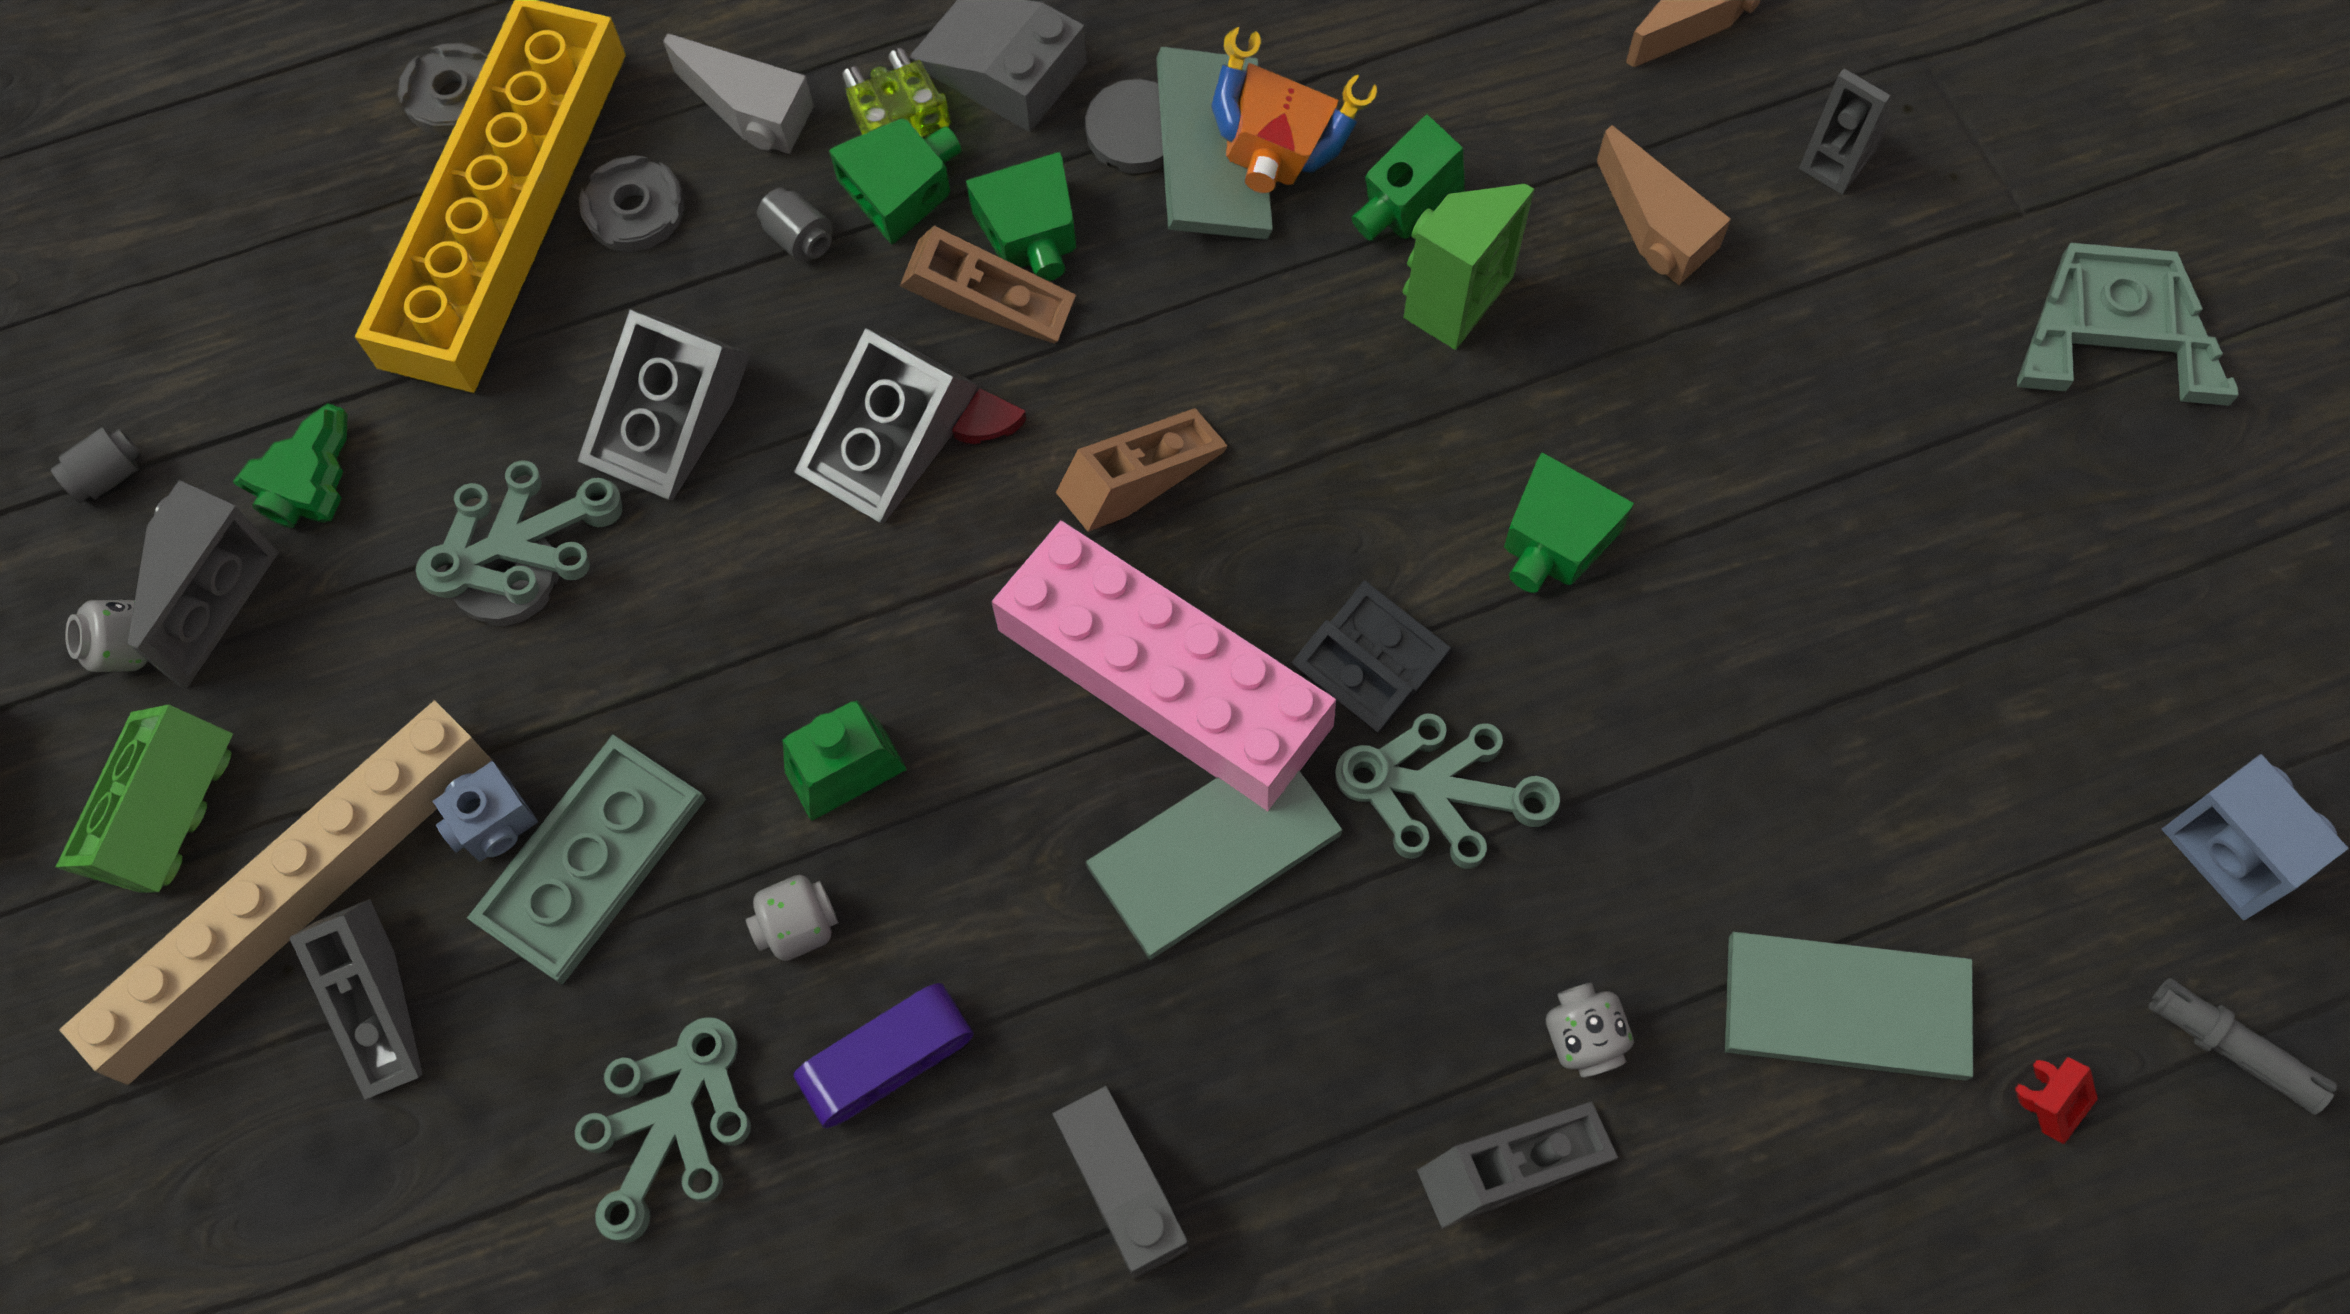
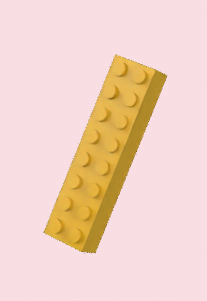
M514 0L355 335L356 340L377 369L471 393L475 392L626 56L611 17L538 0Z

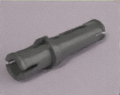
M2172 978L2167 979L2152 997L2154 1000L2150 1002L2149 1010L2171 1021L2195 1038L2194 1044L2207 1052L2213 1049L2219 1054L2224 1055L2264 1083L2291 1098L2311 1114L2315 1115L2321 1112L2333 1098L2334 1094L2331 1092L2336 1090L2337 1083L2317 1071L2315 1072L2301 1063L2300 1060L2246 1028L2245 1025L2234 1019L2235 1013L2225 1006L2220 1005L2216 1008Z

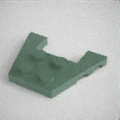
M2078 243L2069 244L2059 263L2019 373L2017 387L2067 391L2074 381L2072 343L2176 352L2178 358L2180 401L2229 406L2238 397V387L2234 378H2226L2218 360L2222 356L2218 342L2215 337H2208L2198 315L2202 311V306L2177 252Z

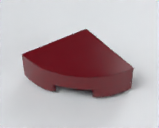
M979 388L952 429L954 439L970 444H980L981 440L994 439L1002 435L1009 436L1027 420L1026 412Z

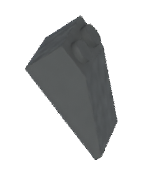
M957 0L908 58L913 67L1026 131L1031 132L1087 64L1085 30L1083 24L1042 2L1030 0Z
M630 310L578 462L665 499L674 500L732 406L751 353L662 317Z
M865 328L794 473L879 523H885L953 435L952 429L970 403L978 385L901 341Z
M179 480L171 493L157 505L154 517L146 528L128 644L176 685L187 690L279 552L235 505Z

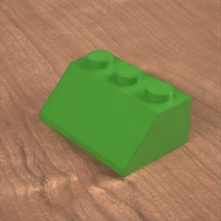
M1518 184L1452 193L1444 198L1435 211L1428 208L1423 212L1416 222L1411 235L1416 241L1415 248L1407 262V266L1411 268V273L1403 289V294L1407 296L1404 319L1454 350L1459 347L1514 276L1534 192L1532 187L1527 184Z
M171 705L131 712L56 867L139 893L159 892L162 885H169L181 866L182 855L178 851L187 832L192 833L199 826L205 815L207 803L203 801V797L210 782L220 778L230 761L231 751L226 748L233 733Z

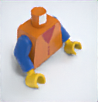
M1239 27L1231 30L1224 39V49L1230 58L1228 65L1222 64L1211 107L1220 134L1227 140V158L1230 162L1248 169L1245 183L1250 189L1259 193H1268L1274 189L1276 181L1286 185L1293 184L1301 171L1314 173L1335 159L1358 122L1354 119L1357 111L1368 107L1376 96L1377 88L1376 85L1372 87L1366 100H1357L1353 97L1351 88L1359 75L1352 77L1343 90V100L1345 103L1341 110L1336 109L1338 100L1252 63H1248L1246 69L1243 70L1245 59L1258 51L1261 39L1258 32L1252 33L1247 51H1241L1235 43Z

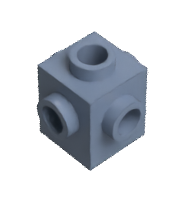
M493 761L475 773L464 774L454 779L446 787L445 793L433 800V803L444 818L436 824L443 838L456 853L465 848L479 862L487 857H495L506 852L516 843L517 836L538 823V820L510 779Z

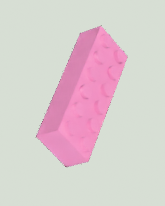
M1061 520L992 600L998 631L1216 778L1222 779L1266 811H1269L1297 772L1301 770L1334 727L1336 705L1334 697Z

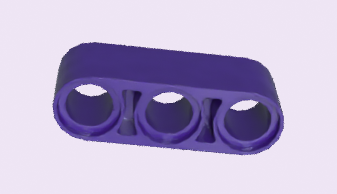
M936 983L918 991L810 1058L795 1071L794 1079L822 1127L826 1129L831 1128L855 1116L952 1055L967 1044L974 1033L944 984Z

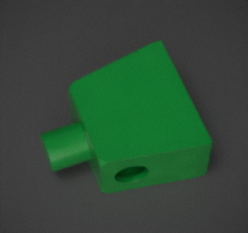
M1427 114L1367 173L1365 178L1369 202L1351 217L1357 230L1366 239L1372 241L1389 226L1400 238L1407 239L1412 235L1416 222L1425 210L1430 208L1435 211L1448 194L1465 192L1463 147Z
M897 119L830 149L829 152L839 183L892 245L948 197L950 186L944 163L960 154L962 149L956 136L947 126L942 127L923 139L908 120Z
M1060 152L966 180L973 216L999 258L1020 268L1031 265L1034 275L1047 281L1059 278L1065 271L1061 255L1070 253L1076 248L1073 216Z
M1541 453L1511 522L1504 548L1519 558L1509 573V578L1516 586L1530 593L1538 592L1548 575L1564 584H1573L1622 532L1634 503L1550 456Z
M858 701L849 702L829 714L819 715L812 723L789 734L783 740L785 774L811 821L907 770L881 722Z

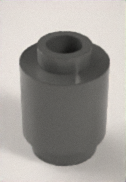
M777 188L769 192L762 199L757 210V216L761 221L762 229L797 261L806 262L817 259L826 253L831 245L833 225L828 218L796 191Z
M102 426L58 456L60 463L50 470L69 495L78 503H82L89 497L95 500L140 470L134 459L142 454L133 441L120 428L111 433L106 427Z

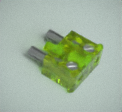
M897 49L898 56L894 50L889 55V60L894 70L888 72L883 66L876 67L871 71V79L864 80L857 67H851L853 77L848 68L843 72V78L848 86L845 90L850 108L862 135L897 119L908 120L921 137L936 132L944 126L948 127L951 123L945 94L937 92L921 60L911 63L903 49Z

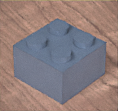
M2262 754L2162 828V831L2243 921L2298 888L2349 849L2337 836L2336 829L2332 823L2323 815L2315 812L2293 789V784L2289 777L2281 769L2272 766Z

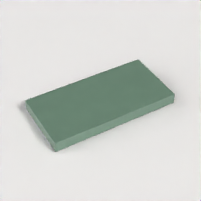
M1161 47L1156 58L1168 230L1268 239L1273 230L1269 192L1259 193L1250 189L1245 183L1248 169L1229 161L1226 156L1227 140L1220 134L1211 107L1222 64L1228 65L1230 57L1226 54ZM1246 58L1242 69L1245 70L1248 63L1258 66V59Z
M612 735L469 914L467 919L563 985L706 800L701 792Z
M1300 771L1297 772L1269 811H1266L1217 777L1087 860L1086 865L1147 957L1152 960L1342 835V828Z
M1733 932L1729 936L1725 1052L1967 1081L1973 1077L1972 959Z

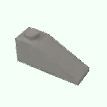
M667 33L663 42L673 70L734 131L753 146L763 150L772 148L790 154L814 107L806 76Z

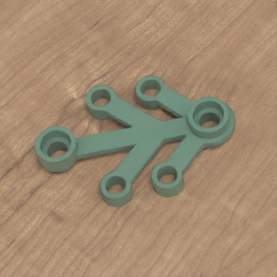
M524 460L514 462L505 472V479L509 489L488 538L469 546L478 520L485 518L489 514L491 502L483 486L475 483L465 484L454 495V502L458 512L444 544L428 549L419 558L416 566L417 578L427 592L442 598L456 597L469 587L506 596L509 601L515 604L529 603L535 599L539 591L535 574L530 568L514 566L505 573L481 566L499 558L558 572L562 578L567 580L582 578L588 572L590 562L587 552L581 544L566 542L554 548L533 542L580 520L593 527H605L613 524L619 519L623 510L618 488L612 482L602 478L589 479L578 489L575 498L521 522L530 498L539 492L542 481L537 467L532 462ZM529 475L532 477L526 483L519 484L515 482L520 476ZM597 495H606L599 501L589 500ZM469 499H481L480 503L475 506H464ZM568 557L581 558L577 564L572 566L562 564ZM453 564V566L445 572L436 571L438 568L444 565ZM526 580L529 582L524 589L514 590L511 588L517 581Z
M1427 713L1420 715L1414 721L1411 729L1380 749L1367 745L1355 746L1345 751L1337 762L1335 778L1340 790L1352 800L1359 802L1370 801L1394 833L1393 844L1395 850L1401 856L1409 859L1417 858L1426 851L1429 842V831L1420 821L1411 820L1392 791L1412 794L1417 798L1451 843L1450 855L1453 862L1464 869H1472L1481 864L1487 851V844L1480 833L1470 830L1449 801L1513 812L1519 822L1530 827H1540L1549 823L1553 819L1560 803V795L1556 786L1550 780L1540 776L1527 777L1516 788L1453 777L1474 762H1488L1499 754L1503 743L1502 734L1497 727L1488 723L1476 725L1470 731L1467 739L1418 771L1396 766L1418 750L1432 752L1442 746L1446 736V725L1442 718L1435 714ZM1422 726H1432L1438 731L1439 736L1433 740H1426L1420 736L1418 730ZM1485 735L1494 741L1495 746L1492 749L1483 750L1476 745L1474 739ZM1359 768H1367L1373 773L1374 779L1368 783H1361L1355 779L1353 773ZM1528 798L1538 799L1542 803L1544 810L1540 813H1531L1525 809L1523 801ZM1407 831L1416 832L1421 837L1422 843L1416 847L1406 846L1401 840V835ZM1465 841L1472 842L1477 846L1479 854L1474 857H1465L1460 853L1458 845Z
M716 1018L698 1019L690 1023L682 1031L676 1047L636 1062L629 1058H619L611 1062L606 1068L604 1081L609 1090L623 1098L638 1094L643 1088L644 1083L680 1072L668 1094L608 1117L598 1113H591L581 1118L575 1128L576 1141L581 1147L591 1153H602L608 1150L614 1141L652 1127L620 1190L606 1195L597 1207L595 1215L597 1227L604 1236L619 1243L632 1242L646 1231L650 1222V1210L644 1198L675 1138L677 1139L686 1168L682 1177V1187L685 1193L698 1202H708L715 1199L721 1192L723 1178L721 1173L711 1164L693 1103L705 1081L716 1111L711 1120L713 1135L720 1142L729 1146L741 1144L749 1136L751 1122L749 1117L739 1108L728 1073V1068L734 1062L737 1055V1038L733 1030L725 1022ZM706 1037L714 1038L716 1042L714 1051L707 1056H698L696 1047L699 1041ZM625 1068L633 1069L634 1079L631 1084L623 1088L617 1087V1074ZM729 1116H739L741 1126L738 1132L732 1136H724L721 1132L723 1121ZM597 1123L604 1124L605 1134L603 1138L597 1143H588L586 1136L588 1129ZM701 1172H710L712 1175L710 1188L705 1192L696 1193L693 1189L694 1178ZM619 1204H627L629 1208L627 1220L621 1225H613L610 1221L612 1209Z

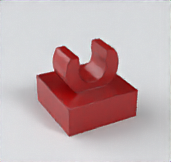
M2069 1057L2066 1058L2058 1070L2049 1062L2037 1060L2033 1065L2035 1076L2041 1082L2047 1083V1085L2041 1091H2033L2024 1085L2018 1084L2015 1088L2018 1101L2028 1111L2037 1113L2043 1134L2065 1144L2098 1099L2091 1069Z

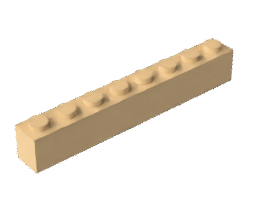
M434 700L59 1030L94 1071L129 1085L290 941L289 937L307 926L437 809L433 800L445 793L446 787L454 779L464 774L475 773L492 759Z

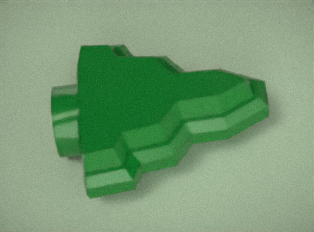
M327 403L304 419L292 438L274 442L261 459H250L233 482L236 486L257 497L252 504L255 511L270 521L287 528H294L300 516L324 523L332 521L342 499L336 491L343 474L337 457L347 440V412L342 408Z

